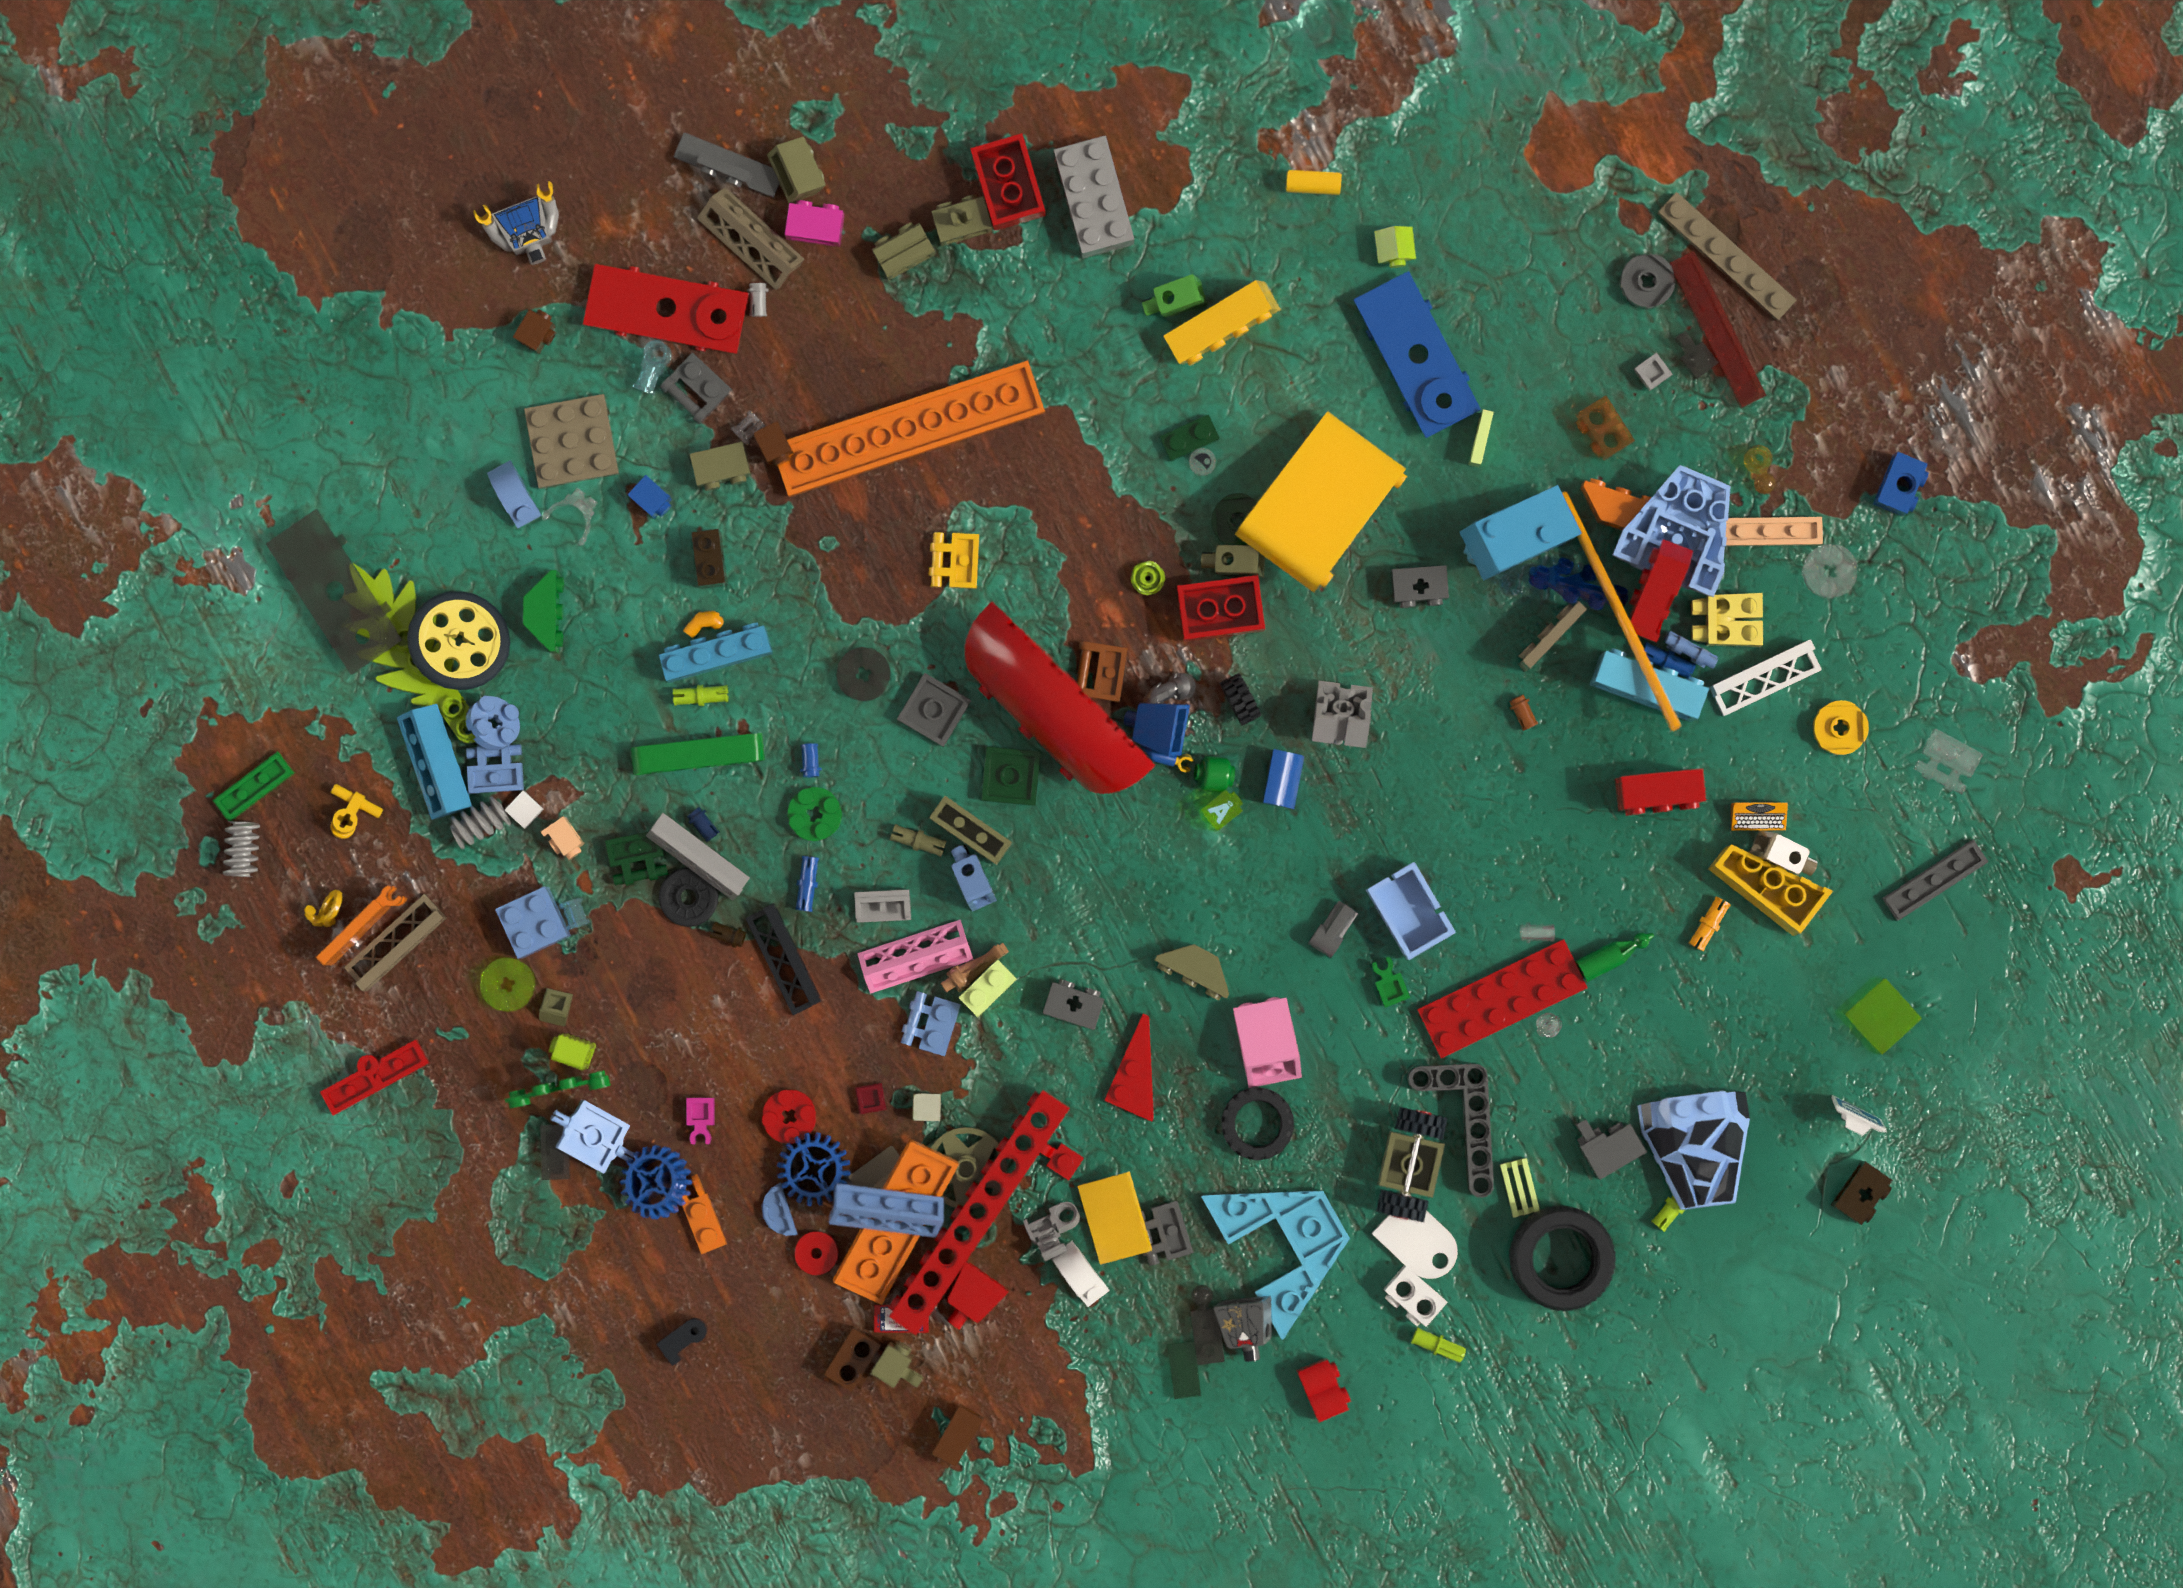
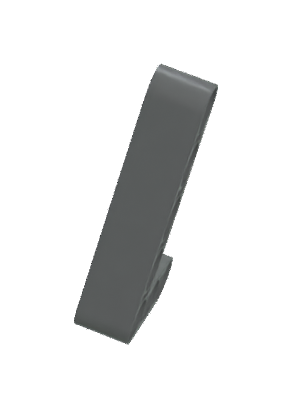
M1473 1063L1417 1066L1412 1068L1407 1074V1082L1414 1090L1462 1089L1467 1187L1470 1193L1476 1197H1487L1493 1191L1494 1186L1487 1071L1483 1066ZM1477 1068L1481 1072V1079L1475 1084L1470 1083L1467 1078L1469 1070ZM1447 1069L1454 1073V1081L1450 1085H1444L1440 1081V1074ZM1423 1071L1427 1075V1082L1423 1086H1416L1413 1083V1076L1416 1072ZM1475 1095L1480 1096L1483 1100V1106L1477 1111H1473L1469 1107V1100ZM1474 1123H1481L1484 1126V1134L1479 1138L1472 1137L1470 1133V1128ZM1477 1150L1484 1151L1486 1155V1160L1481 1165H1475L1472 1162V1154ZM1480 1177L1485 1178L1487 1181L1486 1190L1476 1192L1473 1188L1474 1181Z

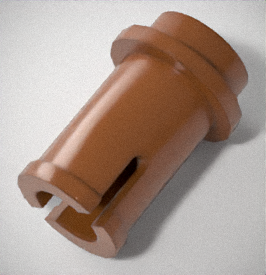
M1524 694L1509 701L1511 704L1509 708L1510 710L1513 709L1522 727V731L1538 724L1528 704L1530 700L1529 698L1526 699Z

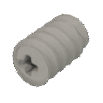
M490 797L491 806L489 807L483 801L480 802L481 811H477L473 806L470 807L471 816L462 811L461 821H458L454 816L451 817L452 825L450 828L461 849L465 848L464 840L470 845L474 844V835L479 840L484 839L483 830L489 835L494 834L493 825L498 830L503 829V820L508 825H511L506 811L495 798Z
M228 821L233 826L225 828V832L233 836L226 838L225 843L232 845V847L225 849L224 853L232 856V858L224 860V864L231 867V869L223 871V875L252 877L250 873L258 871V868L250 865V863L257 861L258 856L251 854V852L259 849L258 845L251 843V841L259 839V835L253 833L252 830L260 828V824Z

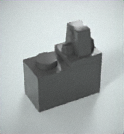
M1585 1118L1575 1124L1582 1136L1577 1139L1578 1147L1594 1175L1599 1180L1647 1153L1629 1123L1623 1125L1622 1122L1611 1126L1607 1129L1608 1135L1601 1132L1598 1127L1592 1130Z

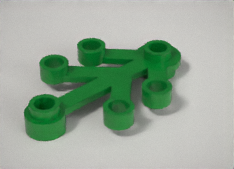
M604 1070L589 1074V1080L582 1081V1077L577 1076L560 1080V1086L556 1087L555 1082L532 1087V1093L526 1094L525 1089L509 1092L510 1098L504 1100L505 1103L508 1102L509 1109L531 1104L529 1097L588 1084L589 1091L608 1087L611 1084L609 1075H606Z

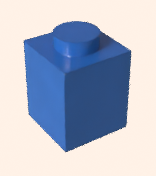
M647 475L628 494L633 501L654 519L658 515L660 517L664 516L671 508L669 502L672 498Z

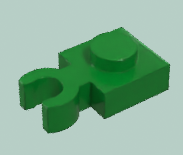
M1390 957L1385 958L1387 962L1385 970H1380L1376 962L1372 963L1373 971L1380 975L1382 979L1374 983L1384 1008L1410 998L1401 973L1393 975L1391 972L1393 962Z

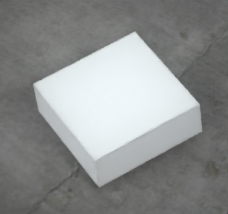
M524 790L505 809L524 829L544 810Z

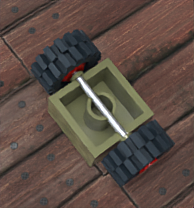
M1399 1108L1395 1129L1415 1134L1409 1136L1389 1131L1377 1184L1400 1190L1402 1194L1381 1190L1376 1212L1404 1220L1424 1223L1429 1201L1408 1195L1414 1193L1433 1198L1445 1144L1423 1138L1428 1136L1443 1140L1448 1118L1421 1110Z

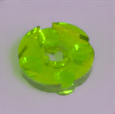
M509 957L497 959L490 963L481 974L480 989L482 996L496 1010L506 1012L519 1010L529 1003L535 991L536 981L531 968L518 959ZM505 977L515 981V985L512 986L513 991L511 992L501 988V984L504 983L503 978Z

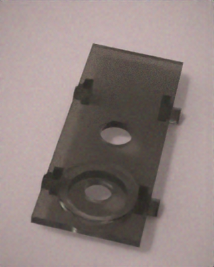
M315 509L267 542L266 545L329 640L330 645L334 648L349 673L353 675L401 642L402 638L387 617V613L392 610L387 601L381 605L378 603L342 548L343 545L348 543L344 535L340 534L335 537L318 509ZM333 581L340 582L344 588V595L338 601L330 600L326 594L327 586ZM364 628L370 634V639L366 644H360L356 640V633L359 629Z

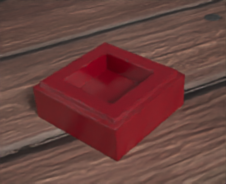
M882 1083L855 1088L859 1114L887 1110Z

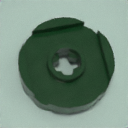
M1234 493L1225 496L1217 503L1212 512L1211 526L1221 543L1226 545H1248L1235 535L1239 528H1236L1235 524H1231L1230 519H1234L1236 513H1240L1241 518H1247L1258 503L1255 499L1247 494Z

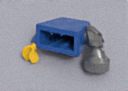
M1176 673L1169 678L1168 682L1162 685L1160 682L1153 686L1143 698V703H1139L1137 712L1129 710L1124 716V725L1134 728L1133 741L1140 744L1141 750L1151 761L1172 767L1178 765L1182 772H1189L1191 770L1189 767L1182 766L1181 762L1183 760L1194 761L1191 755L1182 754L1190 705L1164 703V701L1170 698L1185 700L1192 697L1196 686L1193 677L1189 674Z

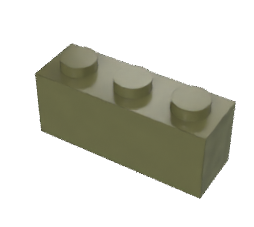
M946 796L943 797L929 817L996 865H998L1012 845L1010 840Z

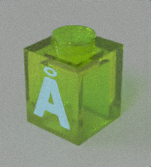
M1225 790L1202 808L1200 812L1217 832L1243 812L1240 808L1243 802L1234 791L1229 794Z

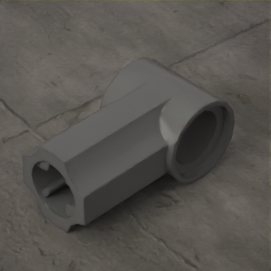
M1338 901L1324 924L1321 923L1308 944L1331 959L1344 940V934L1358 913Z

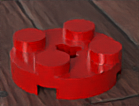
M783 1090L773 1094L763 1108L762 1123L766 1132L774 1140L781 1143L794 1144L796 1143L794 1138L797 1136L804 1140L805 1133L811 1134L816 1125L817 1116L814 1103L809 1096L798 1090ZM793 1109L795 1111L794 1117L797 1120L795 1123L790 1121L786 1124L783 1121L785 1117L782 1113L784 1110L789 1112Z

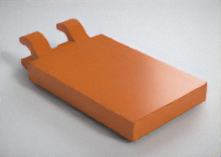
M386 886L380 896L374 899L316 958L323 965H334L391 906H402L407 898L405 896H398L393 900L392 894L397 888L395 886Z

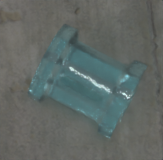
M582 897L559 905L560 909L564 910L568 922L566 926L567 931L590 924V920L586 919L581 904L583 902Z

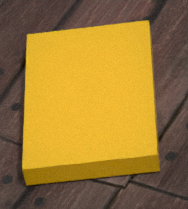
M1130 1171L1078 1186L1100 1265L1152 1251Z

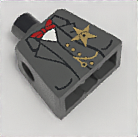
M1271 1296L1220 1301L1214 1306V1311L1226 1346L1230 1349L1242 1348L1245 1362L1259 1360L1258 1346L1265 1345L1271 1339Z

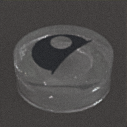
M1199 448L1192 452L1189 458V467L1194 474L1206 476L1214 470L1216 458L1212 451L1206 448Z

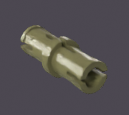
M898 824L894 825L893 832L900 833L903 836L892 833L890 841L913 847L912 850L915 851L920 849L942 857L944 850L934 847V845L944 848L946 840L925 835L922 830L916 832Z

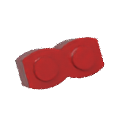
M1324 1358L1296 1370L1318 1422L1349 1410L1347 1403L1351 1402L1345 1386L1340 1388L1336 1378L1340 1377V1373L1334 1361L1329 1363L1328 1359Z

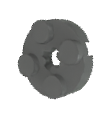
M1655 254L1636 256L1627 263L1621 273L1620 289L1624 297L1632 305L1644 309H1653L1662 305L1671 296L1675 286L1673 269L1661 256ZM1641 276H1653L1652 283L1654 287H1643V281L1640 279Z

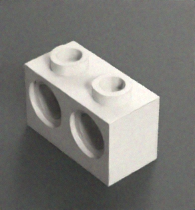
M1406 1265L1398 1271L1384 1288V1291L1388 1293L1385 1299L1396 1308L1400 1305L1408 1311L1405 1316L1417 1327L1420 1323L1427 1327L1447 1304L1444 1298ZM1402 1281L1408 1282L1411 1286V1290L1406 1296H1399L1396 1293V1286ZM1423 1299L1429 1300L1431 1303V1309L1426 1314L1418 1313L1416 1308L1418 1302Z

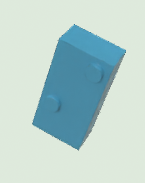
M1558 485L1479 520L1460 531L1462 539L1483 581L1582 534Z

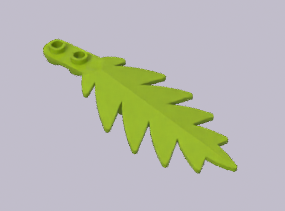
M351 563L350 570L358 592L345 595L344 599L358 610L372 617L349 623L346 627L360 636L386 643L357 652V655L377 664L401 668L402 670L377 676L376 680L394 689L423 694L411 699V702L422 707L437 704L441 715L458 739L464 743L475 742L474 739L476 737L473 733L465 734L467 729L466 715L470 707L459 691L444 688L431 682L421 674L409 653L408 629L416 612L414 582L409 581L394 602L393 588L386 569H382L374 580L359 566ZM435 615L432 620L434 625L437 626V615ZM429 639L425 642V647L429 652H437L440 649L439 642L434 647L435 640ZM454 659L444 661V667L449 672H452ZM458 706L459 711L455 714H452V708Z

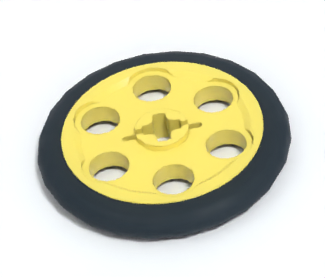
M452 591L433 596L420 606L409 624L407 641L413 663L421 674L431 682L444 688L468 690L485 685L502 670L509 656L510 636L503 616L490 602L473 593ZM463 609H468L472 611L474 619L471 622H464L460 619L459 612ZM437 614L444 615L447 618L448 624L442 628L437 627L433 623V617ZM481 629L490 630L493 635L492 640L489 642L481 641L478 637V631ZM462 635V640L466 643L456 646V641L452 638ZM429 639L438 641L440 644L439 651L429 652L425 647V642ZM476 653L483 655L485 664L481 667L474 666L470 661L471 655ZM447 659L456 660L459 664V669L455 672L447 671L444 667V661Z

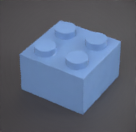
M544 886L495 909L518 959H523L571 936L549 887Z

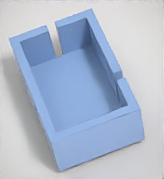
M1415 862L1392 874L1391 876L1394 880L1391 881L1387 877L1366 889L1367 894L1406 960L1412 959L1456 933L1444 911L1438 914L1435 913L1434 910L1441 906Z

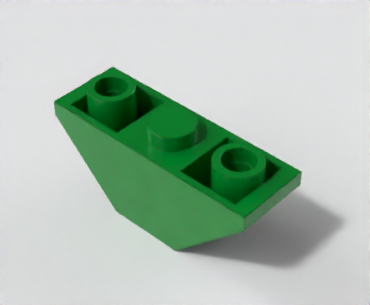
M550 570L523 597V625L552 653H559V647H563V631H559V620H563L564 606L559 604V593L564 592V577H560V573L557 570Z

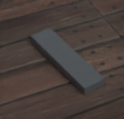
M1972 839L1884 896L1882 900L1895 920L1899 921L1988 863V860L1975 840Z

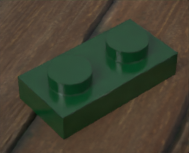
M1209 414L1159 437L1170 462L1220 440Z

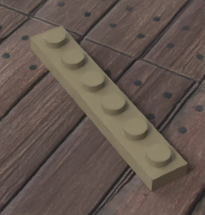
M1677 192L1657 213L1776 321L1797 301Z

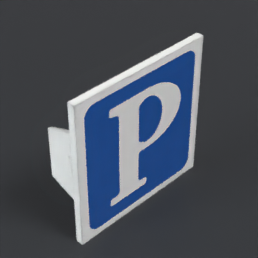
M1832 1095L1831 1098L1836 1110L1842 1113L1841 1118L1846 1120V1128L1860 1135H1864L1871 1128L1879 1132H1886L1887 1129L1880 1118Z

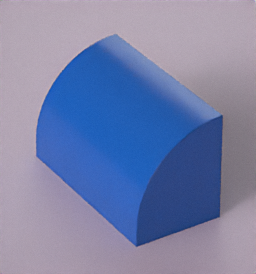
M1273 749L1263 804L1295 809L1304 756Z

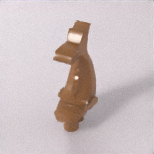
M1004 943L993 946L990 951L981 957L961 966H953L946 974L948 979L941 983L943 989L948 992L955 987L958 992H962L969 988L970 983L983 971L1009 952Z

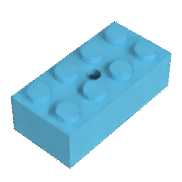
M1613 648L1611 651H1605L1600 654L1589 685L1661 711L1637 660L1626 658L1627 653ZM1666 667L1659 670L1653 668L1676 716L1689 722L1697 720L1709 688L1703 686L1704 681L1690 676L1688 679L1677 677L1679 672Z

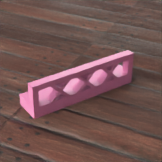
M961 920L857 953L870 994L973 960ZM958 930L960 937L951 940L944 939L948 933ZM932 941L930 947L924 949L919 947L921 942ZM896 950H907L902 956H892ZM875 957L881 958L878 964L867 967L866 960Z

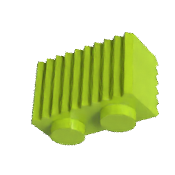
M562 1034L553 1038L549 1052L553 1053L552 1060L584 1070L588 1069L596 1044L574 1035Z

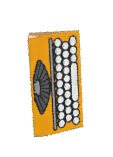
M1731 803V831L1786 830L1788 803Z

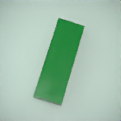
M277 751L212 801L227 821H233L293 776L295 772L281 753Z

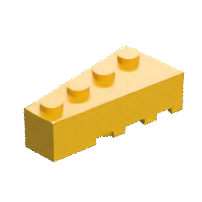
M1255 280L1165 334L1164 338L1179 364L1188 363L1191 366L1203 359L1202 354L1209 350L1212 352L1217 351L1226 345L1225 341L1228 339L1242 336L1249 331L1248 328L1257 323L1259 325L1267 321L1274 313L1281 309L1267 284L1263 281Z
M1734 845L1725 847L1708 868V870L1792 936L1801 934L1833 892L1826 887L1812 883V881L1804 877L1792 874L1778 865L1775 866L1768 863L1762 858Z

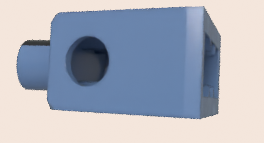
M966 845L954 848L951 852L956 863L952 864L951 867L972 912L997 901L976 854L971 856ZM974 871L971 876H966L967 872Z

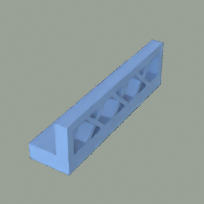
M836 1184L834 1189V1207L829 1216V1224L936 1238L944 1221V1198Z

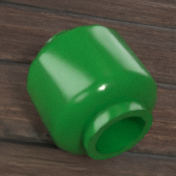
M1205 756L1200 764L1195 765L1194 780H1198L1199 787L1204 791L1223 793L1228 787H1232L1234 783L1235 767L1231 765L1227 758Z

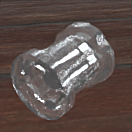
M748 410L747 416L737 426H732L730 429L745 445H748L750 443L749 440L754 436L753 433L766 426L751 410ZM751 423H753V425L746 432H743Z

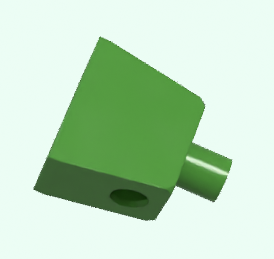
M1194 274L1158 286L1153 289L1154 297L1142 300L1146 316L1160 312L1166 318L1208 305L1201 281ZM1174 295V301L1168 304V298Z

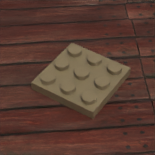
M604 394L524 409L539 489L619 475Z

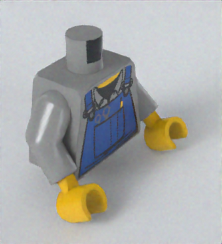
M548 181L549 190L547 192L540 190L538 183V196L492 214L493 218H491V212L486 205H483L486 210L485 216L479 217L475 210L473 212L476 220L479 223H483L482 227L492 242L505 251H514L516 255L527 253L531 265L546 260L541 246L552 242L551 236L556 232L559 212L555 198L552 196L553 184Z

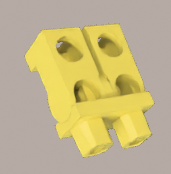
M1762 593L1714 595V597L1706 596L1705 598L1691 601V615H1706V625H1692V641L1706 642V646L1761 647L1763 645V621H1735V619L1760 620L1763 618Z

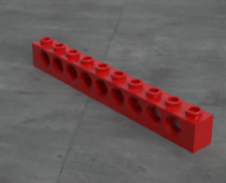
M1044 1089L1040 1094L1036 1091L1026 1104L1030 1107L1025 1116L1019 1114L1011 1126L1015 1131L1010 1139L1004 1136L996 1148L999 1155L993 1162L990 1159L987 1161L980 1172L984 1175L980 1183L973 1182L965 1194L969 1198L965 1205L962 1207L958 1204L951 1214L950 1218L954 1220L948 1230L945 1227L941 1229L934 1240L938 1243L934 1251H926L919 1262L923 1266L917 1275L913 1272L903 1285L908 1289L902 1298L897 1295L888 1307L892 1311L889 1318L914 1335H917L1069 1111V1106ZM1041 1112L1045 1114L1047 1123L1043 1127H1035L1032 1124L1031 1116L1034 1113ZM1027 1135L1031 1139L1032 1144L1029 1149L1021 1150L1016 1146L1018 1136ZM1007 1157L1012 1158L1016 1162V1169L1010 1173L1004 1172L1000 1166L1001 1161ZM990 1180L997 1181L1001 1186L1000 1192L996 1195H990L985 1190V1184ZM974 1203H981L985 1207V1214L980 1218L973 1217L970 1213V1206ZM966 1226L970 1231L969 1238L966 1240L957 1239L954 1234L956 1227ZM944 1248H949L954 1252L955 1258L950 1263H945L939 1258V1252ZM926 1272H936L939 1276V1282L933 1286L926 1284L924 1281V1274ZM912 1294L921 1295L924 1299L923 1306L913 1308L909 1304V1296Z

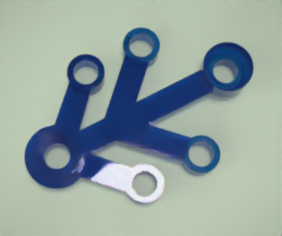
M1559 558L1556 566L1548 568L1538 565L1537 567H1531L1528 572V581L1532 586L1543 590L1550 587L1569 603H1577L1580 597L1591 608L1596 610L1603 609L1605 602L1610 606L1602 587L1584 583L1595 581L1597 578L1590 564L1584 565L1582 572L1568 577L1559 576L1561 574H1571L1574 563L1567 558ZM1614 585L1613 587L1623 607H1625L1629 598L1628 590L1623 586Z

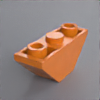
M1591 478L1590 482L1584 481L1581 490L1597 522L1622 531L1652 498L1642 495L1641 499L1631 496L1632 492L1621 487H1616L1615 490L1605 487V482Z

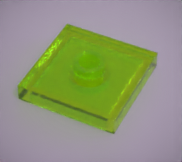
M1886 978L1882 979L1844 1014L1880 1055H1883L1922 1019Z

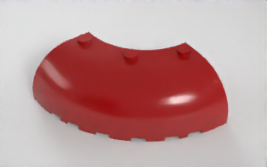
M991 602L984 608L973 622L966 638L964 652L967 668L971 675L980 683L981 686L978 690L988 700L993 697L1021 724L1018 730L1028 740L1034 737L1062 766L1059 772L1069 782L1075 779L1086 790L1094 793H1114L1137 783L1155 767L1154 763L1125 735L1124 731L1108 717L1095 701H1092L1081 690L1082 688L995 603Z

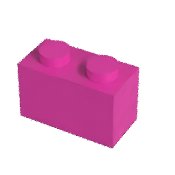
M797 200L796 204L789 203L785 237L787 240L840 247L844 212L839 210V206L832 204H823V208L814 207L812 202Z

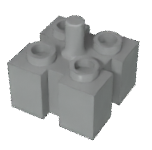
M1319 681L1315 701L1312 741L1340 745L1344 740V745L1366 748L1370 727L1373 687L1351 685V689L1340 688V683Z

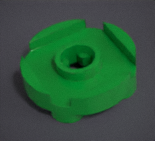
M820 787L803 789L793 797L789 804V825L799 837L805 840L821 841L827 839L838 830L841 824L842 810L840 803L826 789ZM815 806L819 807V812L823 814L822 818H817L815 822H811V816L807 815L808 810H813Z

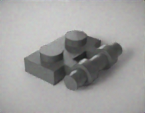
M1177 1200L1151 1208L1154 1219L1148 1221L1144 1211H1141L1152 1251L1142 1253L1143 1256L1147 1257L1149 1266L1159 1263L1157 1253L1165 1251L1167 1261L1193 1253ZM1157 1227L1162 1241L1157 1244L1153 1243L1149 1230Z

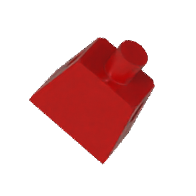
M967 1260L947 1300L949 1304L955 1307L947 1322L959 1330L968 1317L979 1323L1007 1295L1009 1289Z

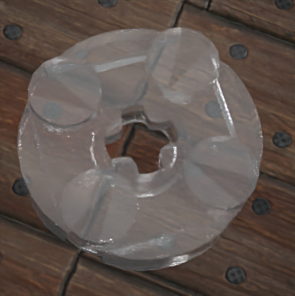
M1836 544L1821 545L1807 555L1801 573L1806 586L1812 593L1819 597L1831 599L1844 595L1854 586L1857 579V563L1853 554L1845 547ZM1825 565L1829 567L1834 565L1836 567L1834 571L1836 574L1835 578L1824 575L1825 569L1823 567Z

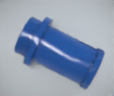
M818 744L800 745L803 766L800 772L803 773L804 778L819 777V771H822V768L819 767Z

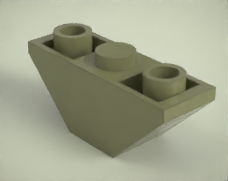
M1193 944L1156 956L1155 961L1159 963L1158 969L1172 975L1173 971L1183 975L1181 981L1194 988L1197 984L1207 988L1205 994L1218 1001L1221 996L1226 999L1229 996L1219 958L1212 953Z

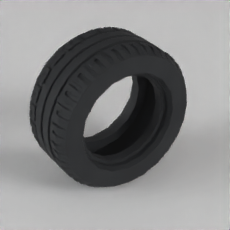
M1562 1205L1540 1209V1211L1528 1216L1523 1221L1512 1238L1509 1250V1264L1513 1278L1520 1290L1528 1298L1545 1308L1556 1311H1572L1584 1308L1586 1305L1596 1301L1598 1297L1600 1298L1609 1286L1612 1275H1614L1616 1253L1610 1234L1595 1217L1578 1208ZM1557 1228H1571L1578 1231L1587 1240L1591 1249V1265L1587 1275L1579 1283L1568 1288H1553L1546 1285L1537 1276L1533 1266V1252L1538 1241L1547 1232Z

